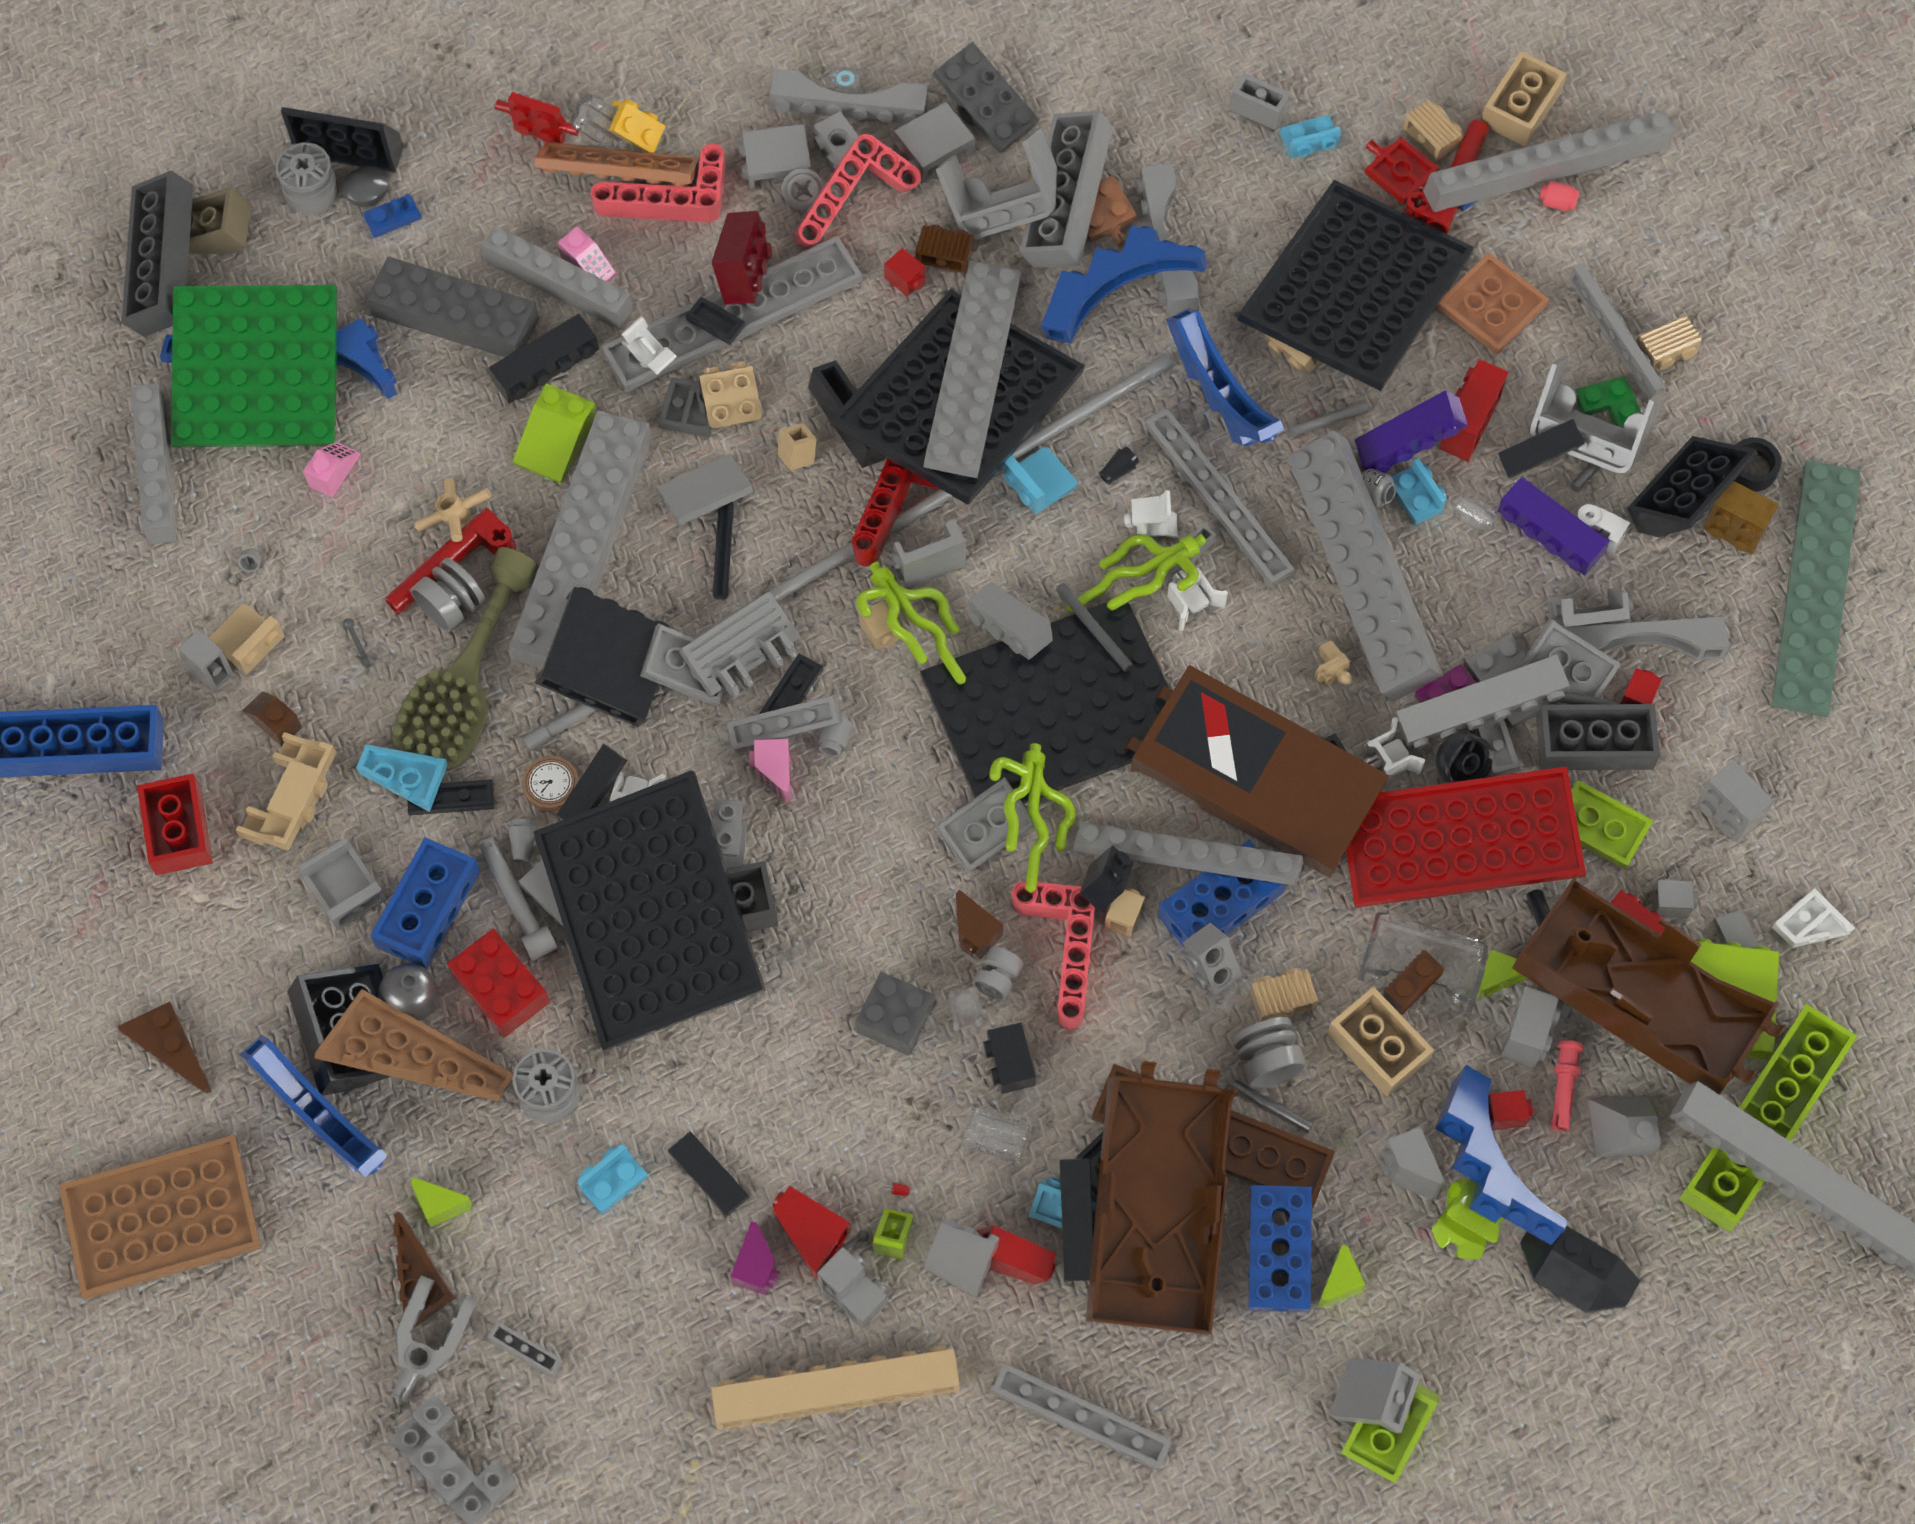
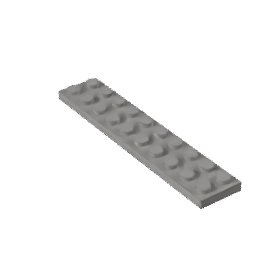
M836 236L768 268L767 274L762 279V290L758 292L755 303L724 305L720 291L705 299L745 321V327L734 340L735 342L862 282L863 275L839 237ZM695 303L648 324L647 330L661 346L667 347L677 356L658 375L650 368H643L635 356L621 343L624 339L623 336L601 346L605 358L626 393L728 345L686 321V314Z
M972 260L969 261L923 467L978 478L1019 286L1020 270Z

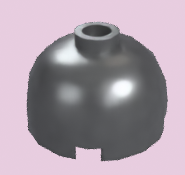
M413 963L400 964L391 968L384 975L379 986L378 995L380 1000L388 1003L394 1009L421 1021L435 1007L437 985L431 973L424 967Z

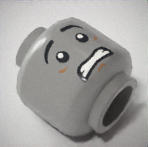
M1372 468L1362 473L1374 506L1380 508L1389 504L1396 494V485L1392 476Z

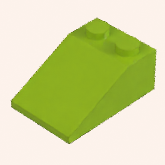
M546 383L533 406L514 456L513 464L562 484L588 437L597 413L595 403Z
M1418 1383L1401 1433L1391 1432L1379 1424L1356 1422L1341 1454L1396 1484L1442 1396Z

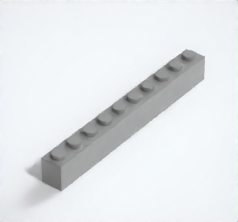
M1664 110L1430 173L1423 192L1433 212H1438L1666 150L1676 131Z
M1699 1081L1685 1087L1670 1115L1678 1121L1677 1124L1682 1129L1697 1133L1703 1137V1142L1708 1146L1723 1150L1728 1154V1158L1731 1161L1747 1166L1753 1170V1174L1757 1178L1766 1182L1770 1181L1779 1187L1780 1193L1789 1198H1796L1804 1204L1803 1206L1806 1210L1813 1214L1822 1215L1829 1220V1224L1833 1228L1848 1232L1854 1236L1856 1243L1880 1253L1879 1257L1882 1260L1898 1265L1905 1270L1904 1273L1908 1277L1915 1280L1914 1222Z

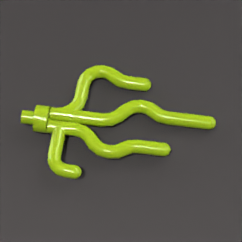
M1202 534L1194 538L1187 535L1180 539L1179 543L1163 547L1149 535H1132L1122 541L1116 551L1100 560L1099 566L1101 569H1108L1118 563L1136 545H1144L1156 556L1139 566H1121L1110 570L1105 574L1100 583L1076 598L1084 606L1105 593L1115 580L1121 577H1141L1157 569L1155 577L1151 582L1129 588L1107 602L1109 610H1116L1136 597L1147 596L1156 592L1163 585L1168 571L1177 565L1188 574L1187 577L1177 583V589L1182 592L1186 591L1199 578L1197 568L1189 559L1200 554L1199 547L1206 544V540ZM1066 604V610H1067L1068 612H1074V611L1069 607V605Z
M879 562L872 563L869 567L873 573L870 580L875 588L864 590L856 597V606L863 617L871 616L872 610L867 601L883 597L889 606L886 622L890 631L908 646L918 663L924 664L927 662V655L916 638L898 623L897 617L901 608L912 624L932 634L935 639L936 651L954 680L958 684L965 683L966 676L948 650L943 630L936 623L920 616L909 602V600L927 597L933 599L938 605L939 616L944 626L951 635H956L959 632V627L950 614L949 602L945 595L932 587L906 589L896 582L889 567H882Z
M1037 743L1030 744L1029 751L1023 754L1022 764L1006 757L997 758L991 765L989 775L992 781H998L1001 777V770L1004 768L1021 776L1020 786L1012 790L1004 801V813L1008 822L1005 847L1009 852L1016 850L1018 841L1019 819L1015 804L1029 793L1028 815L1038 834V839L1031 847L1028 859L1025 888L1030 893L1034 892L1037 888L1040 856L1046 849L1049 841L1048 828L1039 812L1040 794L1048 800L1061 805L1065 813L1056 831L1055 849L1057 851H1063L1066 848L1067 833L1073 826L1076 818V810L1069 797L1050 788L1043 778L1045 755L1041 752V745Z

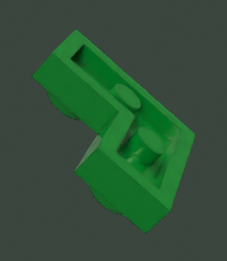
M1626 376L1575 389L1577 404L1582 413L1592 415L1608 410L1614 425L1621 428L1624 427L1629 416L1634 413H1641Z

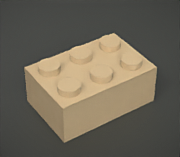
M1521 51L1485 105L1481 121L1486 123L1490 130L1527 147L1561 94L1567 73Z
M1374 986L1330 1023L1327 1035L1387 1098L1431 1060L1434 1049Z

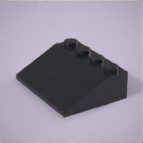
M286 107L281 108V114L292 145L304 142L316 144L326 151L331 162L358 167L373 166L384 171L396 173L404 148L399 131L382 123Z
M1692 436L1628 506L1627 510L1637 531L1655 537H1662L1692 528L1758 454L1757 451Z
M379 964L297 975L287 991L316 1086L322 1096L347 1092L391 1077L314 1058L320 1045L362 989L379 998V986L383 979Z

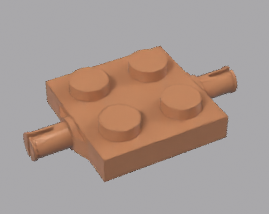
M1112 175L1099 183L1087 237L1092 243L1102 237L1112 236L1120 248L1126 242L1121 231L1138 219L1136 212Z

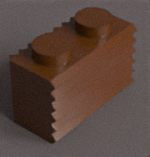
M923 225L915 251V258L923 265L967 274L969 261L974 250V235L964 230L948 231L939 225Z
M1421 950V953L1417 954V957L1413 958L1412 962H1409L1408 967H1405L1404 971H1401L1400 975H1397L1396 979H1393L1392 983H1389L1388 987L1384 988L1382 996L1400 1015H1403L1442 976L1444 967L1426 950Z

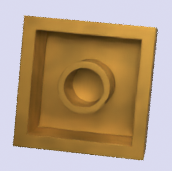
M1733 481L1716 500L1703 530L1709 532L1714 538L1725 540L1740 551L1753 554L1779 504Z

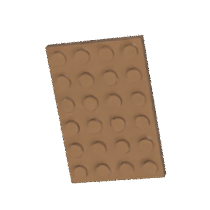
M235 1134L59 1184L80 1293L84 1300L262 1249L238 1139Z

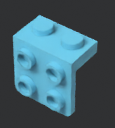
M1047 447L1041 448L1020 463L1011 455L1003 465V479L1017 492L1021 501L1035 515L1077 487L1076 479Z

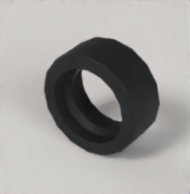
M1755 437L1742 439L1736 445L1755 449L1758 453L1757 455L1763 457L1768 462L1770 470L1766 475L1752 476L1742 471L1734 482L1754 492L1766 490L1774 483L1781 469V455L1778 449L1765 439Z

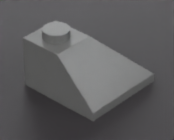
M1648 1096L1588 1099L1595 1157L1654 1155L1661 1145L1657 1115Z

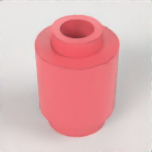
M1550 180L1548 185L1543 184L1539 199L1544 200L1543 206L1565 212L1567 210L1574 211L1580 190L1574 189L1572 185Z

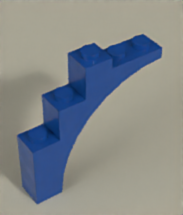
M1131 226L1122 253L1111 248L1106 250L1096 248L1087 275L1078 271H1061L1041 325L1046 339L1071 344L1079 326L1096 305L1107 295L1138 278L1164 271L1188 270L1205 272L1207 259L1204 250L1194 245L1182 246L1169 240L1160 241L1157 231L1148 226Z
M1187 308L1165 319L1188 378L1199 380L1210 410L1222 414L1232 442L1249 446L1257 441L1265 443L1277 437L1276 434L1284 430L1281 420L1263 410L1238 383L1217 350L1199 310Z
M359 318L337 331V364L364 376L389 399L397 394L394 386L397 380L389 368L385 370L381 365L383 360L378 353L379 348L376 340L379 339L376 330L371 324L367 326L363 319Z
M261 1035L240 1054L280 1101L290 1108L348 1169L354 1173L357 1171L366 1177L367 1175L374 1174L383 1165L382 1161L388 1157L382 1149L370 1141L335 1109L293 1066L270 1039Z
M1465 1065L1452 1082L1435 1129L1460 1143L1452 1169L1478 1183L1469 1209L1494 1223L1500 1217H1503L1552 1245L1565 1230L1568 1220L1547 1207L1530 1192L1509 1166L1493 1135L1488 1114V1094L1492 1079Z

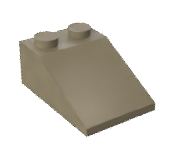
M231 187L192 199L189 254H227L244 249L246 247L252 203Z

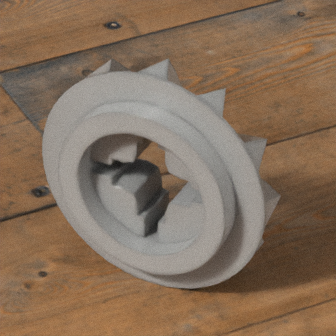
M806 167L794 169L785 176L782 183L783 198L794 209L808 210L823 188V182L815 171ZM810 180L807 189L811 196L801 193L795 197L798 188L794 182L804 184Z

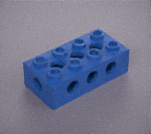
M424 837L370 935L375 947L409 963L422 966L427 970L480 873L476 859ZM417 926L413 930H408L410 927Z
M1250 839L1240 845L1242 847L1258 849ZM1203 872L1159 904L1158 918L1184 947L1183 942L1209 923L1213 924L1225 935H1228L1281 896L1285 884ZM1239 881H1246L1249 884H1241ZM1217 897H1223L1226 901H1220ZM1199 913L1204 915V917H1196L1194 914Z
M1251 1185L1248 1311L1309 1313L1311 1309L1312 1187ZM1282 1212L1287 1215L1289 1222L1282 1226L1277 1225L1272 1220V1215ZM1277 1242L1284 1243L1288 1248V1253L1284 1256H1278L1274 1254L1271 1246ZM1277 1272L1283 1273L1287 1277L1288 1283L1282 1287L1273 1284L1271 1276Z

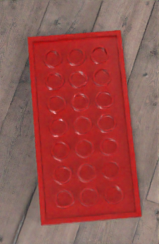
M1567 767L1381 792L1346 851L1355 908L1573 879L1575 875L1578 878L1586 877Z

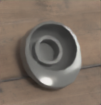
M373 166L356 168L347 174L343 181L342 189L344 195L355 206H373L386 195L389 189V176L384 170Z

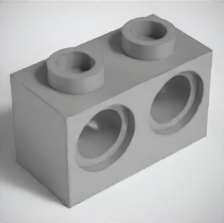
M1207 924L1183 942L1187 952L1185 959L1194 969V981L1202 990L1206 988L1216 996L1242 977L1227 935L1213 924Z

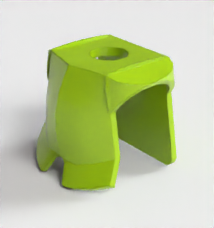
M1459 1179L1450 1185L1446 1198L1447 1207L1431 1231L1441 1248L1444 1249L1451 1242L1457 1245L1456 1256L1461 1259L1472 1260L1482 1258L1486 1240L1492 1243L1497 1242L1501 1221L1504 1218L1500 1217L1494 1223L1469 1209L1477 1187V1183L1470 1179Z

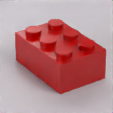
M1481 359L1477 361L1474 368H1468L1463 380L1462 389L1458 388L1455 396L1460 398L1468 426L1461 429L1457 435L1441 440L1440 450L1469 462L1501 399L1509 371Z
M194 773L137 785L148 863L155 875L213 864L202 790Z
M494 928L447 963L451 975L503 1038L550 1003L546 990Z

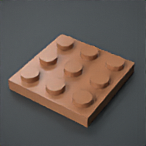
M1488 252L1445 294L1437 309L1498 355L1548 306L1550 299Z

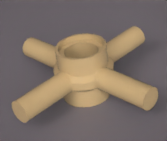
M447 478L444 480L445 493L435 503L437 511L415 521L414 525L417 531L420 532L441 521L446 522L450 526L451 540L459 542L462 540L461 526L467 523L471 515L468 509L492 498L489 489L485 488L463 499L456 495L454 480Z

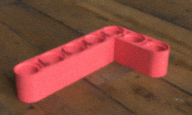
M869 134L859 136L851 143L795 229V243L802 248H809L821 239L865 169H868L891 187L903 193L911 191L920 183V171L875 137ZM859 142H863L868 146V154H863L859 150ZM881 158H886L889 161L890 169H884L881 166ZM845 164H850L854 167V176H850L845 172ZM902 173H907L911 177V185H907L902 181ZM831 185L840 188V197H835L831 193ZM817 207H823L826 210V219H822L817 215ZM803 228H808L812 231V240H807L803 237Z
M708 144L702 148L697 187L598 182L591 188L593 209L598 215L608 217L713 222L719 218L721 213L726 170L724 150L718 144Z
M1021 881L1012 890V907L1015 912L1026 916L1067 920L1057 1020L1064 1029L1074 1030L1082 1024L1084 1017L1095 907L1079 894L1082 888L1080 886L1037 882L1036 890L1030 893L1025 888L1026 881ZM1022 894H1027L1032 899L1028 902H1022L1018 897ZM1050 897H1055L1061 902L1057 905H1051L1046 900ZM1079 900H1084L1089 903V906L1080 908L1075 903ZM1076 927H1082L1086 930V933L1077 935L1072 930ZM1073 954H1079L1084 959L1081 962H1073L1069 957ZM1070 981H1075L1081 987L1077 990H1072L1066 984ZM1071 1008L1075 1009L1078 1015L1067 1017L1063 1012Z

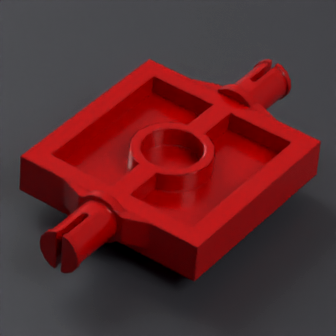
M511 92L508 102L497 99L495 103V110L508 113L512 118L514 130L522 135H531L540 138L544 142L563 143L566 138L565 132L578 136L580 132L579 125L564 120L560 107L515 92Z
M1402 137L1385 148H1382L1373 139L1366 144L1365 148L1376 155V158L1366 167L1365 175L1403 205L1407 202V198L1411 193L1416 191L1423 192L1430 173L1439 171L1437 165Z

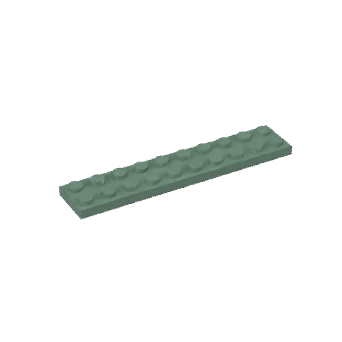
M1806 460L1804 464L1771 707L1826 718L1830 713L1861 470Z

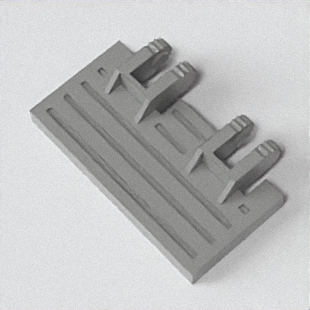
M767 592L681 648L679 653L710 698L722 690L716 678L719 679L729 695L735 698L740 693L739 688L727 671L732 669L745 688H750L754 683L748 672L766 661L760 649L763 650L773 666L778 669L783 666L784 661L771 642L776 640L789 659H793L797 656V652L792 643L801 636L772 594Z

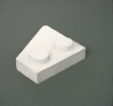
M1815 888L1772 926L1792 948L1849 935L1855 929Z

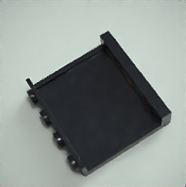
M574 587L566 597L568 599L544 666L538 673L535 684L638 727L646 720L658 683L640 676L655 627L658 624L669 628L670 626L662 621L650 620L640 611L625 609L612 599H602L593 595V592L587 588Z

